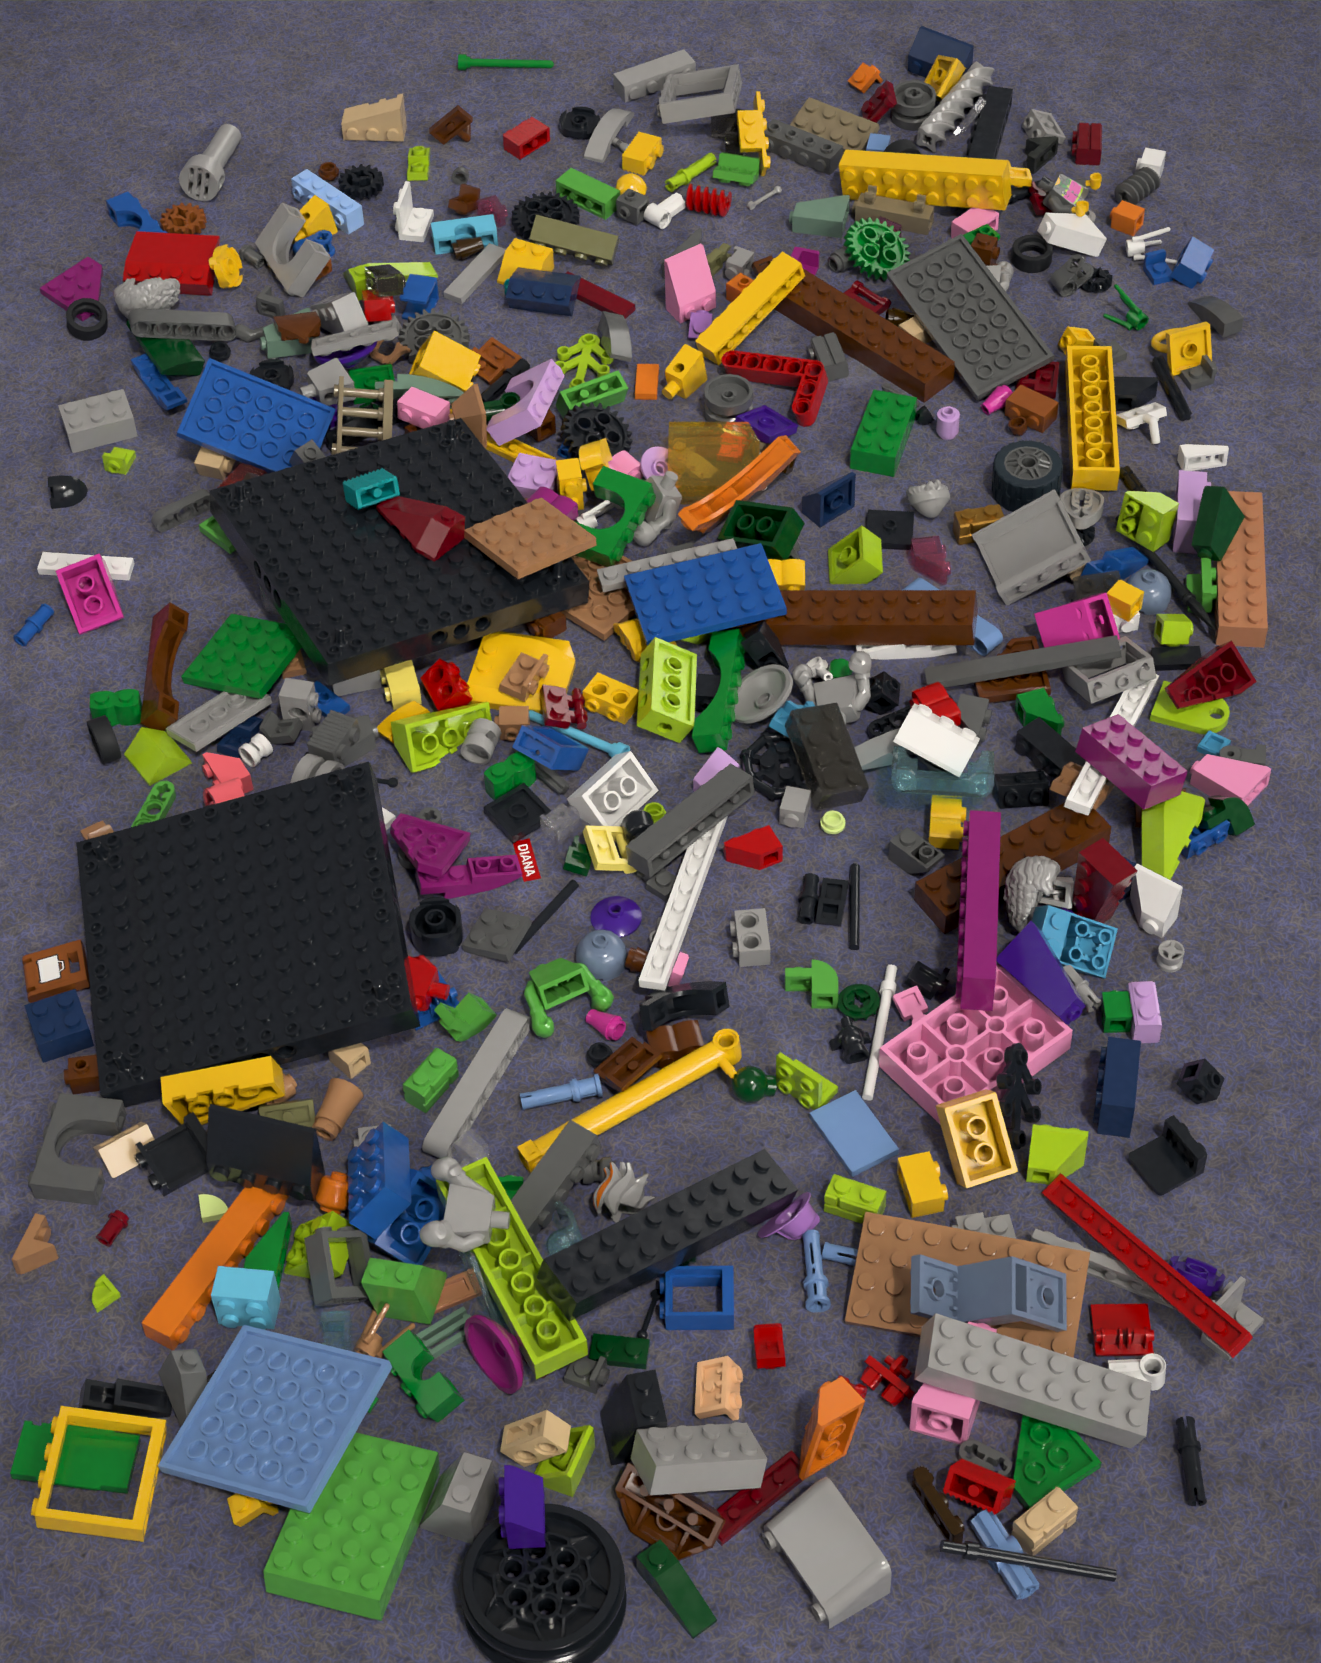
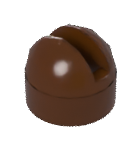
M1017 416L1010 419L1008 424L1013 435L1022 436L1026 433L1027 422L1024 417Z

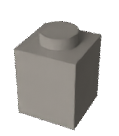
M786 786L780 806L779 824L788 827L804 828L811 807V790Z

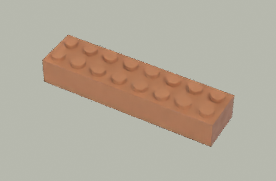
M1228 491L1245 518L1222 560L1214 561V567H1216V582H1214V585H1217V599H1214L1216 645H1222L1232 640L1235 646L1264 648L1268 622L1262 493Z

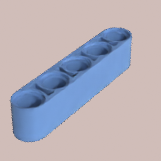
M917 578L902 590L939 589L926 580ZM977 615L974 645L966 646L981 656H986L1002 643L1003 636L998 628Z

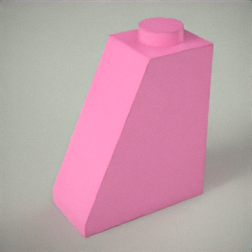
M1207 754L1201 761L1197 760L1190 769V785L1209 796L1221 795L1239 798L1248 806L1268 785L1271 768Z

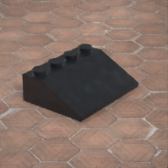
M210 1104L208 1110L206 1158L210 1177L221 1182L230 1181L238 1183L246 1188L264 1189L271 1194L289 1195L296 1200H315L320 1180L325 1176L316 1128Z

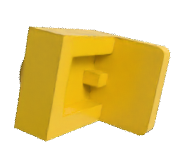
M238 1493L227 1498L233 1523L240 1527L262 1513L272 1516L279 1513L277 1504Z

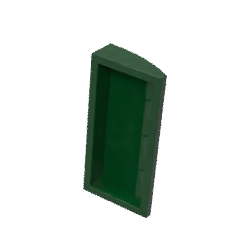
M128 320L127 323H126V325L128 326V328H129L130 331H131V327H130L129 320ZM135 336L161 375L201 374L205 360L190 340Z

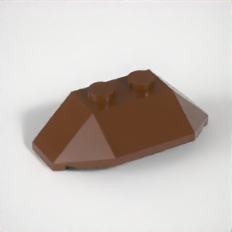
M632 1463L627 1464L615 1488L617 1497L620 1498L622 1511L630 1532L651 1545L661 1539L678 1561L713 1548L726 1522L714 1507L691 1493L649 1495Z

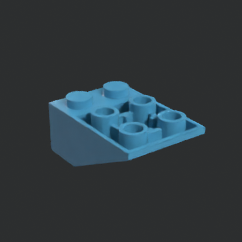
M1050 905L1035 907L1032 922L1043 932L1062 966L1071 965L1076 972L1105 979L1118 928Z

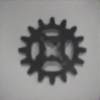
M360 164L358 168L353 165L351 170L345 169V173H340V178L338 179L340 191L348 197L351 196L353 200L356 197L360 201L363 200V197L371 199L370 195L377 196V191H382V186H384L382 172H378L377 167L371 169V165L365 167L363 164Z

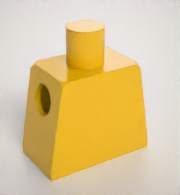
M314 195L299 210L306 222L295 236L292 244L294 245L298 240L309 237L321 230L330 231L332 235L338 232L328 203Z
M687 344L683 345L665 369L667 385L662 389V394L666 398L672 399L675 395L687 399L707 381L702 352Z

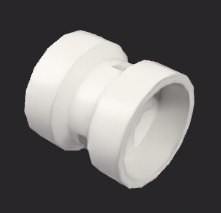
M258 733L251 738L250 743H245L239 747L238 751L245 763L255 767L260 763L261 758L268 757L273 753V748L268 739Z

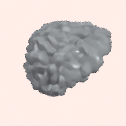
M161 277L145 279L137 285H134L135 278H127L124 283L113 291L115 302L121 314L127 319L129 312L136 308L170 310V307H173L179 300L178 295L181 292L180 283L177 279L169 278L163 280Z
M1045 856L1023 858L1014 864L1006 877L1003 899L1006 901L1009 923L1019 933L1032 921L1035 907L1041 901L1043 894L1050 896L1051 891H1053L1056 877L1060 873V865Z

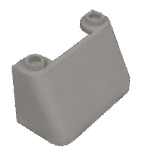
M828 1477L815 1482L764 1525L762 1538L766 1546L770 1550L774 1548L777 1552L783 1550L813 1594L814 1604L811 1605V1610L815 1618L819 1622L824 1621L829 1629L890 1593L892 1573L887 1559Z

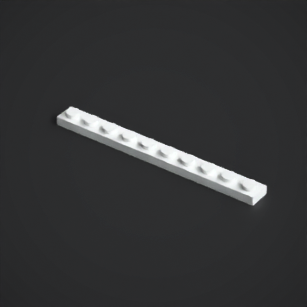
M1156 674V679L1125 690L1110 717L1119 714L1135 727L1158 682L1159 675ZM1086 761L1066 799L1064 807L1088 816L1107 778Z
M727 817L687 848L639 977V987L665 991Z

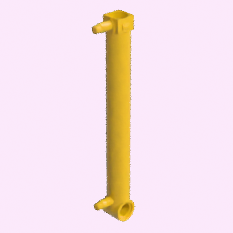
M732 1029L719 1030L715 1033L711 1042L571 1120L598 1136L719 1067L726 1075L733 1079L734 1075L737 1074L733 1065L737 1064L742 1058L738 1033ZM568 1122L534 1141L530 1139L517 1147L520 1161L529 1173L533 1171Z

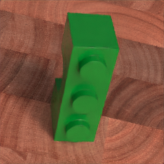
M408 1329L382 1351L392 1365L391 1373L394 1376L399 1375L403 1382L400 1386L410 1398L412 1396L415 1397L418 1402L415 1407L425 1419L430 1417L438 1423L465 1401L451 1380L438 1371L430 1379H422L424 1368L434 1357L420 1337Z

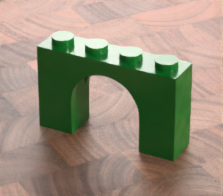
M603 466L593 482L595 495L598 498L621 506L625 512L619 522L604 529H595L576 522L596 537V546L580 552L576 556L610 567L621 560L627 543H631L637 526L643 523L645 513L649 507L653 506L656 495L654 494L652 483Z

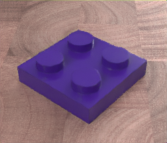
M766 405L737 415L734 423L742 428L744 432L752 434L765 444L773 442L778 436L786 435L788 437L797 432L798 428L797 424Z

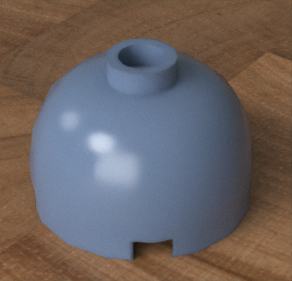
M1142 569L1133 573L1126 581V583L1144 591L1142 608L1140 610L1144 612V615L1159 614L1166 610L1171 599V585L1163 573L1154 569Z
M604 929L594 930L587 933L579 941L576 948V963L585 964L596 979H603V981L612 980L618 977L626 968V946L622 939L612 931Z

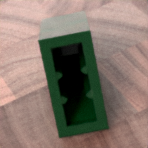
M1205 486L1203 489L1191 544L1200 559L1208 558L1211 561H1221L1245 518L1238 505L1223 486Z

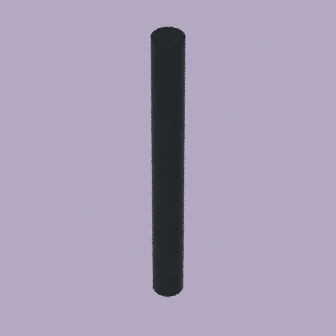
M853 863L850 865L849 949L859 950L860 865Z
M571 880L534 919L514 954H517L579 887L575 880Z

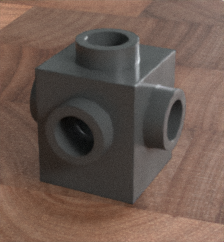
M628 188L616 199L617 216L638 225L644 220V212L649 205V197Z

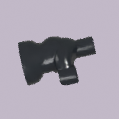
M843 1017L840 1020L843 1029L836 1038L829 1041L831 1050L843 1049V1057L846 1064L865 1061L870 1056L865 1044L871 1043L869 1033L853 1026L851 1017Z

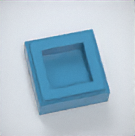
M1209 730L1198 744L1197 751L1204 755L1219 756L1220 750L1225 746H1230L1231 740Z

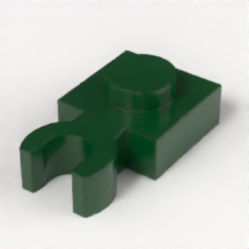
M576 835L572 845L568 847L563 870L587 877L592 859L587 844H581L578 841L579 836Z

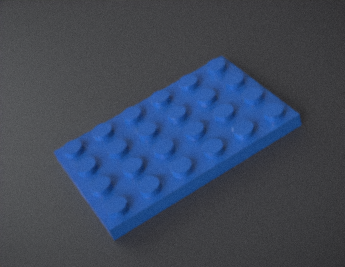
M209 358L176 436L264 472L272 473L292 467L289 460L294 451L311 439L321 448L336 409Z
M761 543L624 575L625 584L647 646L654 637L666 642H673L787 614V607Z

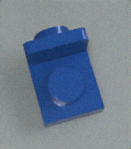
M1164 249L1148 252L1144 257L1143 270L1153 285L1173 281V278L1170 276L1172 271L1165 262L1166 251Z

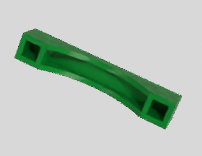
M739 629L712 632L709 651L715 666L721 671V682L712 702L695 718L692 738L699 753L714 752L717 747L725 751L727 750L729 740L732 739L731 725L732 722H735L734 709L739 700L737 692L738 687L742 685L741 670L745 668L744 654L747 653L741 644L743 637Z

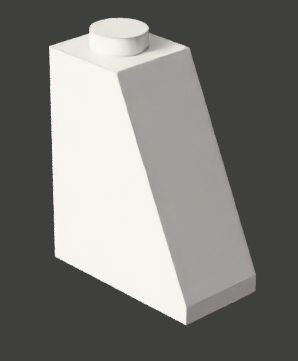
M1045 213L1037 230L1049 244L1095 257L1099 256L1107 240L1086 214L1079 217L1076 214Z

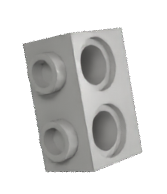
M765 908L734 911V921H730L731 937H736V942H732L733 958L738 957L739 967L770 965V942Z

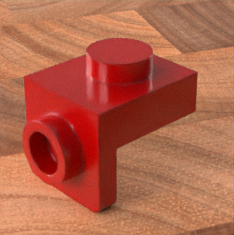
M782 1324L754 1325V1350L757 1369L786 1367Z

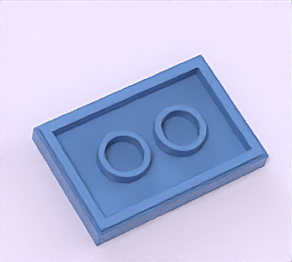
M856 1090L809 1113L810 1120L851 1177L899 1154V1148Z

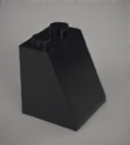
M656 1369L626 1375L600 1411L611 1466L632 1462L631 1454L637 1429L667 1427V1418Z

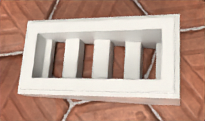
M1179 445L1177 461L1183 471L1226 466L1229 448L1228 446Z

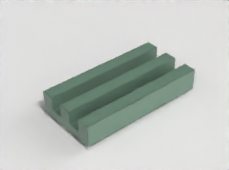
M462 1306L421 1331L417 1336L420 1337L435 1359L466 1340L465 1331L462 1330L433 1349H430L431 1346L448 1338L454 1332L464 1327L466 1320L471 1316L467 1314L466 1309Z

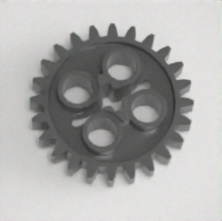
M434 308L431 309V313L423 309L422 315L415 312V318L409 316L408 323L403 322V328L399 330V343L411 349L409 353L404 354V357H409L410 363L414 362L419 348L433 331L469 349L470 334L468 333V326H465V321H459V315L452 317L451 311L443 314L442 308L438 313L435 312Z

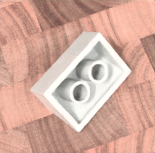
M914 703L893 742L960 777L980 738L976 737L974 731L968 728L962 729L954 725V721L946 716L939 717L932 713L928 706Z
M628 751L613 756L569 796L567 800L578 816L592 826H621L622 820L627 814L638 810L659 790L633 753Z

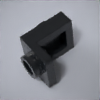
M917 961L905 984L911 988L917 986L921 994L931 1000L936 992L942 994L950 980L946 979V976L950 969L945 967L942 973L939 974L920 961Z

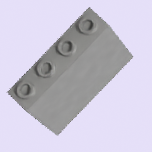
M1055 489L972 534L996 583V589L1006 606L1091 561Z

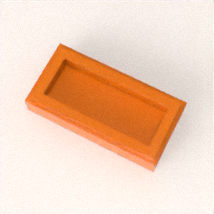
M637 364L635 400H657L659 364Z

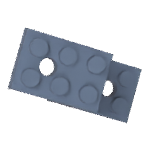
M924 1255L911 1256V1314L930 1319L937 1313L964 1323L970 1321L977 1324L985 1323L989 1326L1023 1321L1056 1332L1067 1331L1065 1273L1013 1256L961 1266L952 1265Z

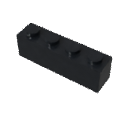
M1040 717L1017 731L1015 747L1018 752L1026 755L1033 761L1036 768L1044 770L1052 781L1061 775L1063 767L1069 762H1074L1084 767L1086 760L1075 752L1076 748Z

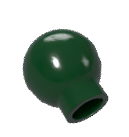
M744 1066L734 1075L731 1086L734 1095L739 1100L753 1103L763 1099L764 1096L773 1097L776 1093L777 1081L775 1075H766L758 1067Z

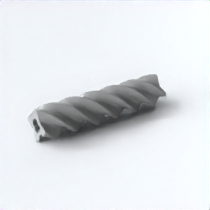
M977 61L973 63L918 128L916 144L918 146H926L933 152H936V142L946 141L945 131L956 130L955 120L959 118L965 119L964 109L968 107L974 108L973 98L983 96V86H993L991 75L995 71L994 68L984 67Z

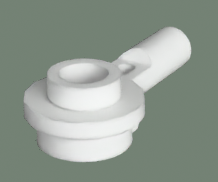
M815 657L807 662V665L812 670V678L821 677L825 681L833 679V675L826 670L828 667L826 660H822L821 657Z

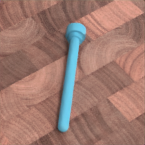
M529 710L530 720L545 726L543 715ZM570 726L568 729L552 727L564 735L607 752L611 758L616 754L630 751V746L621 742L611 744Z

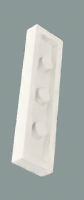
M43 552L37 570L41 575L57 576L56 570L94 555ZM102 556L112 579L130 580L134 567L133 558Z

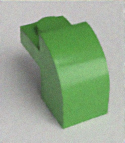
M812 960L811 968H785V991H811V1008L838 1009V977L830 965L823 961Z
M469 992L455 1008L440 1002L434 1009L440 1017V1024L445 1027L456 1041H466L483 1031L497 1016L483 998Z

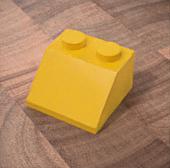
M514 238L505 250L497 283L504 285V282L510 279L518 267L552 272L554 269L553 249Z

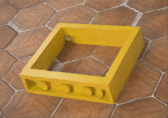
M61 1406L59 1416H54L51 1424V1434H54L52 1443H47L44 1460L48 1461L46 1471L41 1470L39 1474L38 1488L41 1489L39 1498H34L31 1515L35 1516L37 1528L144 1542L159 1473L158 1464L162 1458L167 1435L166 1420ZM68 1425L151 1436L133 1520L48 1509Z

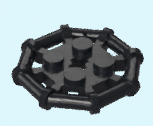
M764 731L753 744L741 751L740 759L742 760L743 771L753 776L754 788L768 796L771 801L783 799L786 789L784 785H791V787L811 790L812 792L823 780H827L830 776L826 760L827 748L824 744L816 742L812 750L809 749V751L805 752L797 747L798 743L780 732L768 733ZM764 746L767 750L761 756L756 754ZM811 760H817V768L810 767ZM787 763L790 767L780 768V764ZM752 764L759 765L761 771L753 772ZM809 776L812 777L806 784L802 783ZM762 780H764V781L768 782L769 784H771L772 787H770V786L767 785L766 783L762 782Z

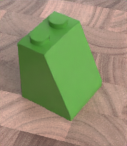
M369 1258L361 1284L377 1315L383 1306L388 1303L390 1307L385 1314V1318L431 1325L447 1273L423 1265Z

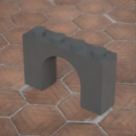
M65 1093L59 1094L57 1103H54L51 1108L50 1124L46 1125L44 1129L42 1148H38L36 1153L35 1169L29 1173L28 1186L31 1187L34 1198L98 1206L105 1185L101 1168L71 1165L62 1161L59 1156L66 1143L83 1134L115 1136L121 1133L127 1116L123 1100Z

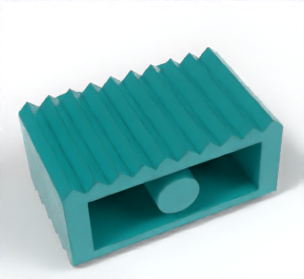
M383 468L377 469L376 472L373 470L368 475L365 473L364 476H356V478L344 480L343 482L345 500L351 506L353 505L355 509L357 508V510L400 495L397 477Z

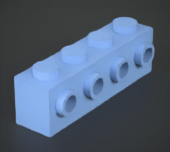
M308 169L291 178L294 198L305 205L316 195L328 203L336 226L348 235L364 225L362 205Z

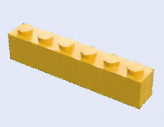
M782 251L763 272L757 275L756 279L748 287L743 289L741 294L727 306L725 311L719 317H716L704 332L700 333L695 340L698 351L702 352L704 357L720 365L723 354L734 350L805 277L802 264Z

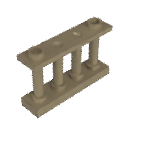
M339 376L338 385L334 384L333 398H337L336 443H332L331 455L358 448L342 446V436L377 438L378 441L391 438L393 380H384L383 388L370 390L345 388L344 376ZM343 396L378 399L379 402H382V408L378 407L377 410L343 407ZM343 416L376 418L378 421H382V427H378V429L342 426Z

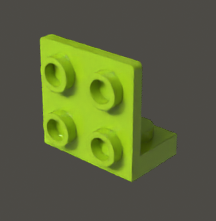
M781 1052L776 1055V1081L778 1089L782 1093L790 1094L798 1099L803 1107L816 1110L826 1105L838 1093L837 1085L797 1059L793 1061Z

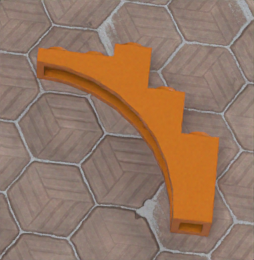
M786 435L778 436L758 457L732 479L700 501L684 507L678 513L681 523L692 531L711 532L731 512L736 500L748 501L755 492L764 490L801 451Z

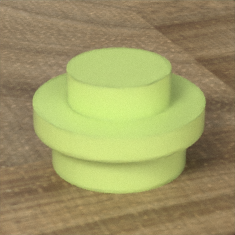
M834 810L826 812L820 821L821 829L828 834L842 832L846 824L842 814Z

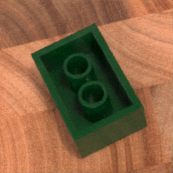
M736 500L717 539L723 541L733 538L737 549L761 543L767 559L782 561L788 559L805 523L792 507Z

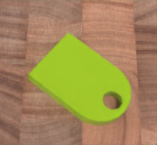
M1163 681L1150 715V721L1198 734H1207L1209 730L1217 733L1225 728L1230 711L1224 699L1177 709L1164 689L1171 682ZM1219 714L1222 716V718L1215 719L1212 718L1210 715Z

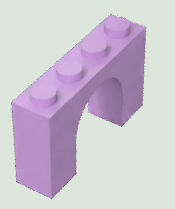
M553 359L511 378L505 392L517 393L520 396V401L514 406L492 416L486 428L499 446L541 426L565 376L562 369L556 365Z

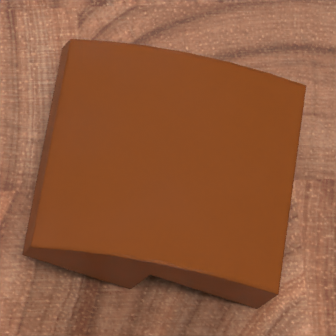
M493 337L480 349L476 347L472 349V351L481 355L478 362L481 366L476 375L490 385L503 375L505 369L511 368L519 359H522L520 355Z

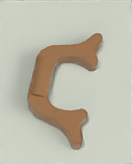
M380 340L369 355L372 359L386 365L393 364L400 356L409 353L411 349L397 342L392 354L385 356L378 351L381 343L384 341Z

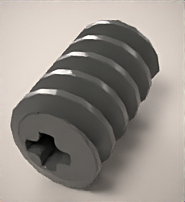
M1142 167L1116 186L1114 192L1118 204L1123 200L1136 205L1150 193H1153L1154 190L1158 189L1161 181L1153 169Z

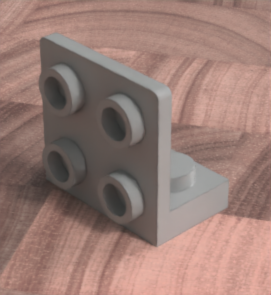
M1241 1276L1235 1283L1231 1281L1222 1291V1297L1218 1301H1212L1253 1335L1263 1325L1264 1319L1241 1303L1246 1279ZM1202 1333L1201 1342L1225 1360L1229 1361L1232 1358Z

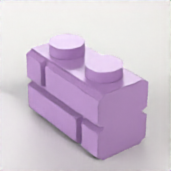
M1155 982L1128 983L1127 991H1129L1133 1017L1131 1024L1132 1040H1139L1141 1043L1159 1042L1162 1022Z

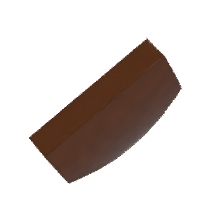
M316 311L273 317L274 326L278 332H281L282 341L298 339L299 343L306 344L309 342L310 337L320 336L321 320Z

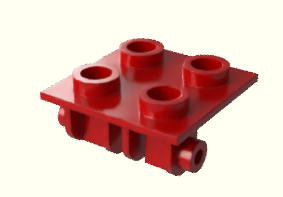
M1148 1303L1090 1305L1096 1356H1143L1151 1353L1154 1354L1152 1343L1154 1341V1330H1151Z

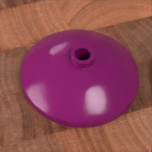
M473 1315L469 1317L464 1326L465 1337L479 1368L498 1389L508 1394L515 1393L522 1387L524 1378L523 1360L517 1339L502 1325L486 1316Z

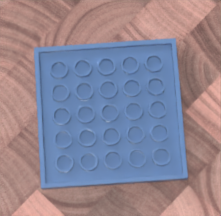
M243 1325L159 1462L158 1467L162 1473L310 1513L390 1373L392 1365L389 1360Z

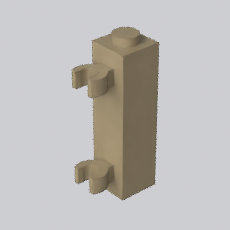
M868 185V192L861 193L858 201L855 200L853 203L852 213H855V221L858 222L861 218L866 221L870 217L873 222L878 218L880 224L886 221L887 227L893 225L896 230L929 235L934 223V206L925 205L926 195L917 194V201L908 202L876 196L877 186Z

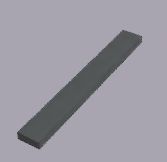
M1115 635L924 668L927 685L940 682L945 688L1115 659L1122 656L1118 637Z

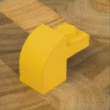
M606 438L582 445L579 448L581 469L585 470L591 491H594L593 482L602 467L610 468L608 462L613 460Z

